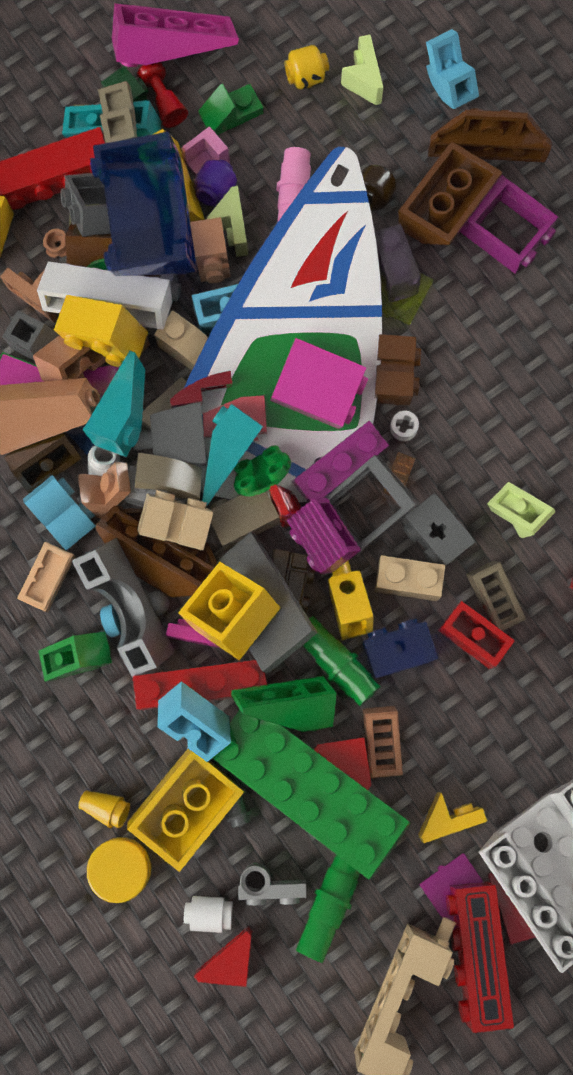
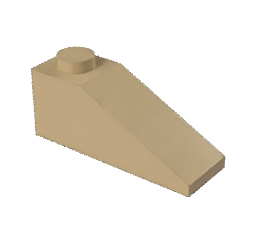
M174 311L167 317L164 329H158L154 334L158 347L190 370L193 369L208 339V336Z

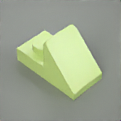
M371 35L360 36L358 50H354L355 65L342 69L341 84L371 103L378 105L382 103L383 84Z
M238 186L230 188L207 219L221 217L223 231L226 230L229 247L235 246L236 257L248 255Z
M510 482L487 503L492 512L513 524L521 538L534 535L555 513L554 508Z

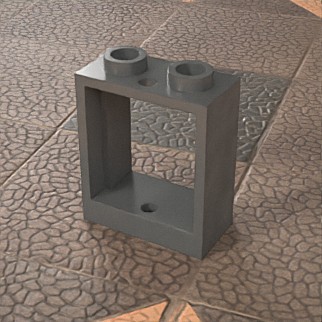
M136 169L65 175V188L61 189L62 205L64 208H68L71 222L73 225H77L82 237L153 229L155 201ZM121 201H125V202H123V203H113V204H103V205L86 206V205H90V204H101V203H111V202H121Z
M377 455L370 458L325 497L330 500L333 509L336 510L350 535L357 542V546L360 547L361 551L357 554L365 552L401 522L408 513L420 505L385 461ZM373 473L401 509L362 540L335 505Z

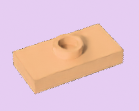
M44 542L17 599L48 613L75 555Z

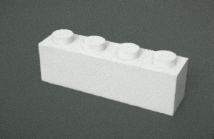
M48 262L37 288L43 311L60 313L66 295L123 305L143 327L162 330L164 329L172 304L170 280L74 266L66 263Z

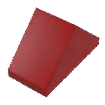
M364 738L317 744L314 748L317 753L368 790L371 787Z
M247 926L199 967L194 975L197 982L246 987L252 941L251 928Z

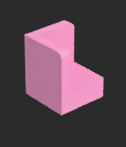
M210 127L181 148L185 164L195 176L207 160L221 159L230 163L228 147Z

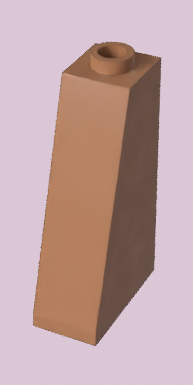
M87 378L0 385V454L4 455L86 424L101 400L99 392L92 388Z

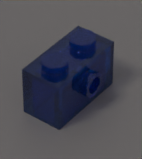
M412 619L398 624L400 630L387 633L386 628H382L368 633L369 639L364 640L362 644L374 680L434 662L438 659L427 622L418 624L417 619Z

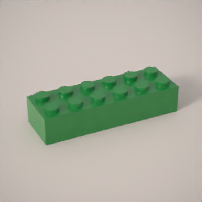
M239 710L230 722L231 743L216 754L213 759L369 880L373 879L411 822L283 726L244 715Z

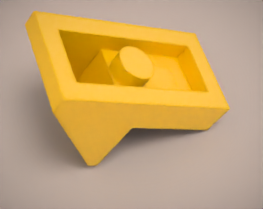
M437 792L419 831L420 840L426 843L487 822L483 808L478 806L473 808L472 803H468L454 808V815L450 816L442 793Z

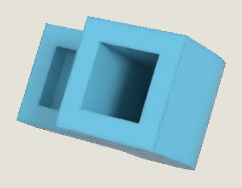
M451 29L427 41L426 45L430 64L426 68L430 81L441 100L452 109H455L479 97L475 69L462 59L458 33Z

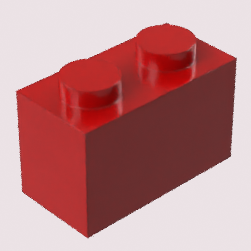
M463 601L455 606L438 629L441 634L488 669L495 668L515 642L513 638Z

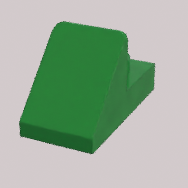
M222 83L198 110L206 129L210 127L216 135L264 114L263 106L251 84L228 93Z

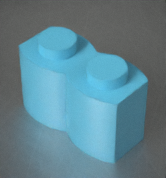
M52 475L23 498V501L61 546L67 550L95 527V524L91 521L95 515L82 502L78 505L73 500L71 495L75 491L63 477L57 481Z

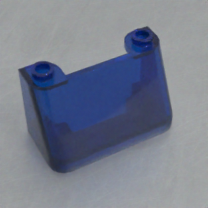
M169 132L94 145L95 158L90 159L94 178H100L104 185L112 244H109L108 251L104 252L107 270L111 271L115 276L168 275L197 272L183 168L178 149Z

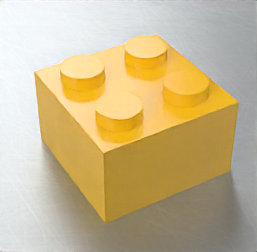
M219 562L178 613L196 632L240 660L280 610V606L265 588Z

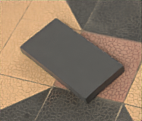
M250 532L216 561L217 564L221 562L265 588L280 606V610L249 648L262 672L270 673L317 634L316 629L257 535Z

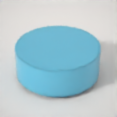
M110 604L102 607L100 617L106 634L111 638L121 635L120 620L113 605Z

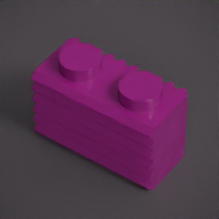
M327 498L311 499L301 510L287 519L288 524L292 528L290 530L291 537L297 544L304 547L308 553V564L313 570L320 572V574L333 573L361 551L360 547L357 546V542L354 541V537L350 535L347 527L343 524L340 516L333 509V505L330 504V500Z

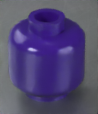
M221 159L207 160L201 166L193 181L196 197L205 205L216 206L230 188L236 186L237 177L232 166L227 161Z

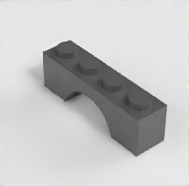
M117 538L72 560L85 588L101 593L115 608L121 625V639L117 649L132 677L157 668L175 653Z

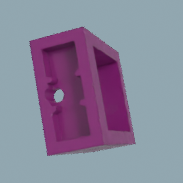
M502 175L461 229L460 233L516 274L522 265L527 268L538 254L535 250L541 243L546 246L556 233L553 227L558 216ZM499 201L539 229L520 254L480 226L481 222Z

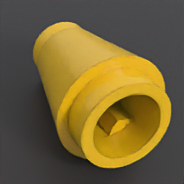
M86 790L80 798L79 809L84 810V812L110 829L113 827L121 828L129 815L130 803L125 802L124 797Z

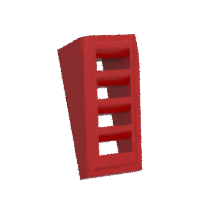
M277 484L270 486L271 501L280 517L282 527L286 529L290 527L287 519L301 510L300 503L291 490Z

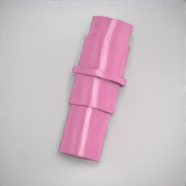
M290 147L284 150L280 181L277 182L276 190L279 192L277 206L279 210L278 221L310 179L311 153L304 148Z

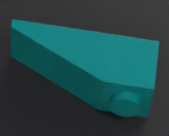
M150 101L133 102L137 139L113 146L139 149L137 142L161 130V119ZM101 104L65 107L63 136L68 138L97 127L102 128L100 115L103 114Z
M133 351L128 352L83 428V431L95 446L127 457L131 448L138 442L140 432L142 431L145 368Z
M233 404L228 409L222 406L212 420L216 427L212 432L202 501L207 503L206 505L210 503L263 428L260 423Z

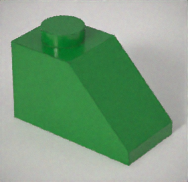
M105 632L71 636L38 651L45 682L92 671L112 663L111 650Z

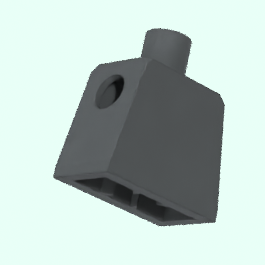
M201 402L150 415L151 430H142L140 432L134 450L153 449V455L180 460L195 466H207Z

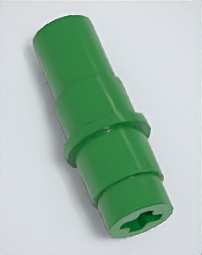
M312 616L309 620L316 629L317 634L303 645L304 648L316 659L315 662L328 675L327 679L329 682L334 681L359 707L362 706L381 686L357 660L358 655L355 652L351 653L339 639L336 640L315 616Z
M335 855L331 867H328L320 889L316 888L314 892L317 896L295 950L322 964L347 909L351 910L352 908L350 901L359 882L357 880L360 872L338 855Z

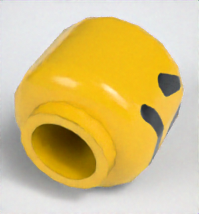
M315 45L290 51L288 60L284 61L289 84H294L297 89H306L322 84L325 79V72L329 71L326 53L320 54L319 49Z

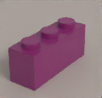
M368 421L291 482L308 503L313 498H323L370 458L378 455L389 445L373 424Z

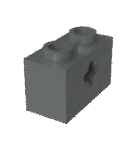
M435 493L408 513L403 520L405 534L412 542L418 541L425 549L423 554L428 562L443 564L445 568L470 549L476 542ZM440 529L442 531L440 538L438 536L434 539L430 537L432 530L437 531Z

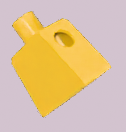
M348 560L332 573L333 577L328 579L330 597L342 640L373 633V613L360 571L352 572Z

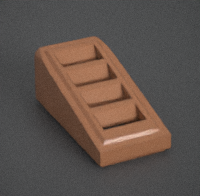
M395 706L363 709L370 777L379 778L403 775L397 709ZM389 719L390 722L373 725V720ZM391 732V737L374 738V733ZM392 745V750L375 752V747ZM394 759V764L376 765V760Z

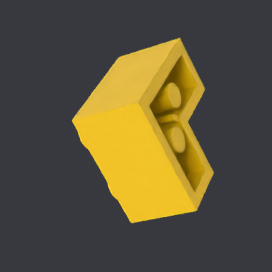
M66 295L54 331L64 339V344L79 350L83 346L90 347L92 350L102 354L106 358L105 361L115 367L121 366L129 351L135 352L137 357L140 358L148 335L145 328L123 305Z

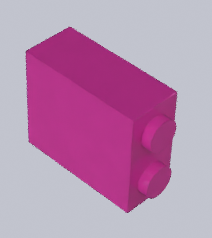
M296 338L270 401L340 429L344 423L350 424L354 416L356 407L352 405L356 394L361 395L368 381V378L363 376L366 367Z

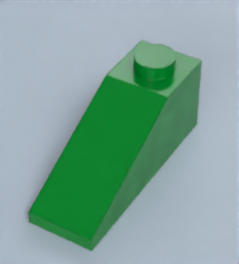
M324 676L231 690L233 700L244 715L301 732L333 727L337 693Z

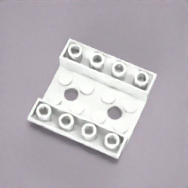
M573 780L546 794L496 831L479 851L485 863L561 973L573 965ZM538 833L544 834L548 840V846L544 852H539L534 846V837Z

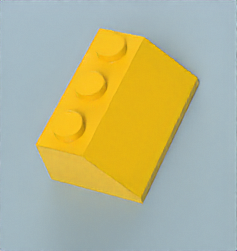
M187 749L128 820L127 830L180 872L242 796L244 791L211 760L206 762Z

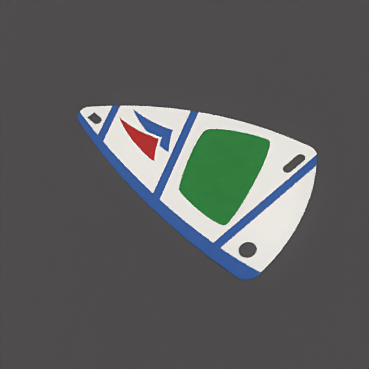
M338 147L332 150L280 218L232 293L184 386L185 388L210 375L231 371L232 387L201 392L203 405H201L202 421L203 413L235 399L264 395L267 434H258L259 441L251 443L239 462L244 459L251 460L261 455L270 446H278L281 452L289 455L291 468L285 478L277 485L291 490L299 502L307 501L291 481L314 464L317 458L323 457L368 421L373 424L377 402V398H374L377 365L381 364V361L377 360L379 334H382L380 271L366 187L358 158L351 149ZM340 164L349 169L342 185L336 187L332 185L331 177L337 165ZM296 338L366 367L363 376L367 377L368 381L363 393L355 395L352 405L356 407L350 424L344 423L342 428L337 429L270 401ZM212 437L204 438L207 466ZM198 466L202 468L200 492H204L207 466ZM234 469L215 496L226 499H233L239 496L234 489V480L237 475Z

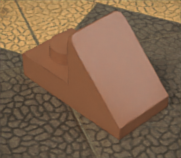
M7 268L0 276L7 288L54 323L58 319L57 313L42 310L37 292L44 271L33 282L23 272L20 271L16 274Z
M115 462L102 476L79 474L78 476L81 502L97 518H103L114 505L117 506L131 492L127 463Z

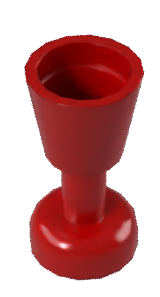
M163 63L142 65L137 71V78H141L146 87H152L157 95L155 103L162 125L166 128H171L181 124L187 118L188 110L173 91L167 90L162 82L166 75Z

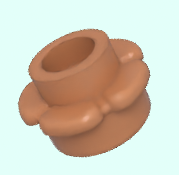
M51 229L44 236L43 246L46 248L47 255L52 258L66 256V234L63 230ZM60 242L61 245L57 247L56 243Z

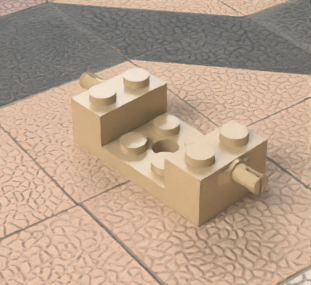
M443 917L436 936L407 923L354 1051L358 1072L365 1075H410L413 1060L410 1059L411 1054L406 1039L395 1032L401 1018V1014L397 1011L402 999L407 1001L412 993L415 980L411 979L412 975H416L437 986L440 985L442 978L448 979L454 965V959L451 958L453 952L448 947L450 944L448 941L456 922Z

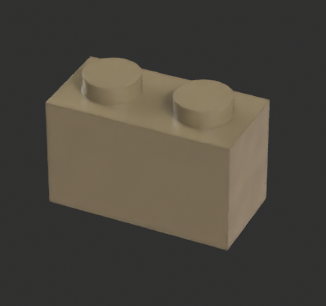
M267 492L255 496L239 495L229 501L225 498L210 506L213 512L211 525L224 551L233 548L250 532L259 535L281 524L280 517Z

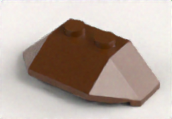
M479 108L461 110L431 135L428 157H440L452 141L480 159L545 163L552 148V141L528 113L512 112L511 110L483 111Z
M114 505L96 524L95 529L104 543L115 538L118 539L137 577L170 597L192 596L217 565L215 556L207 542L205 543L204 550L167 540L163 541L139 535L137 529L143 509H123L122 506Z

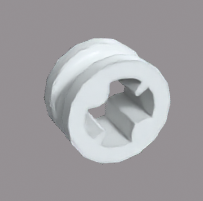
M410 411L398 412L391 421L390 431L392 436L399 441L411 440L417 433L419 421L415 414ZM403 419L410 421L409 426H413V430L407 429L406 433H402L399 431L400 426L396 427V423L401 424Z

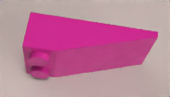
M114 3L112 42L116 62H121L124 66L137 67L139 64L149 65L238 45L239 38L229 16Z

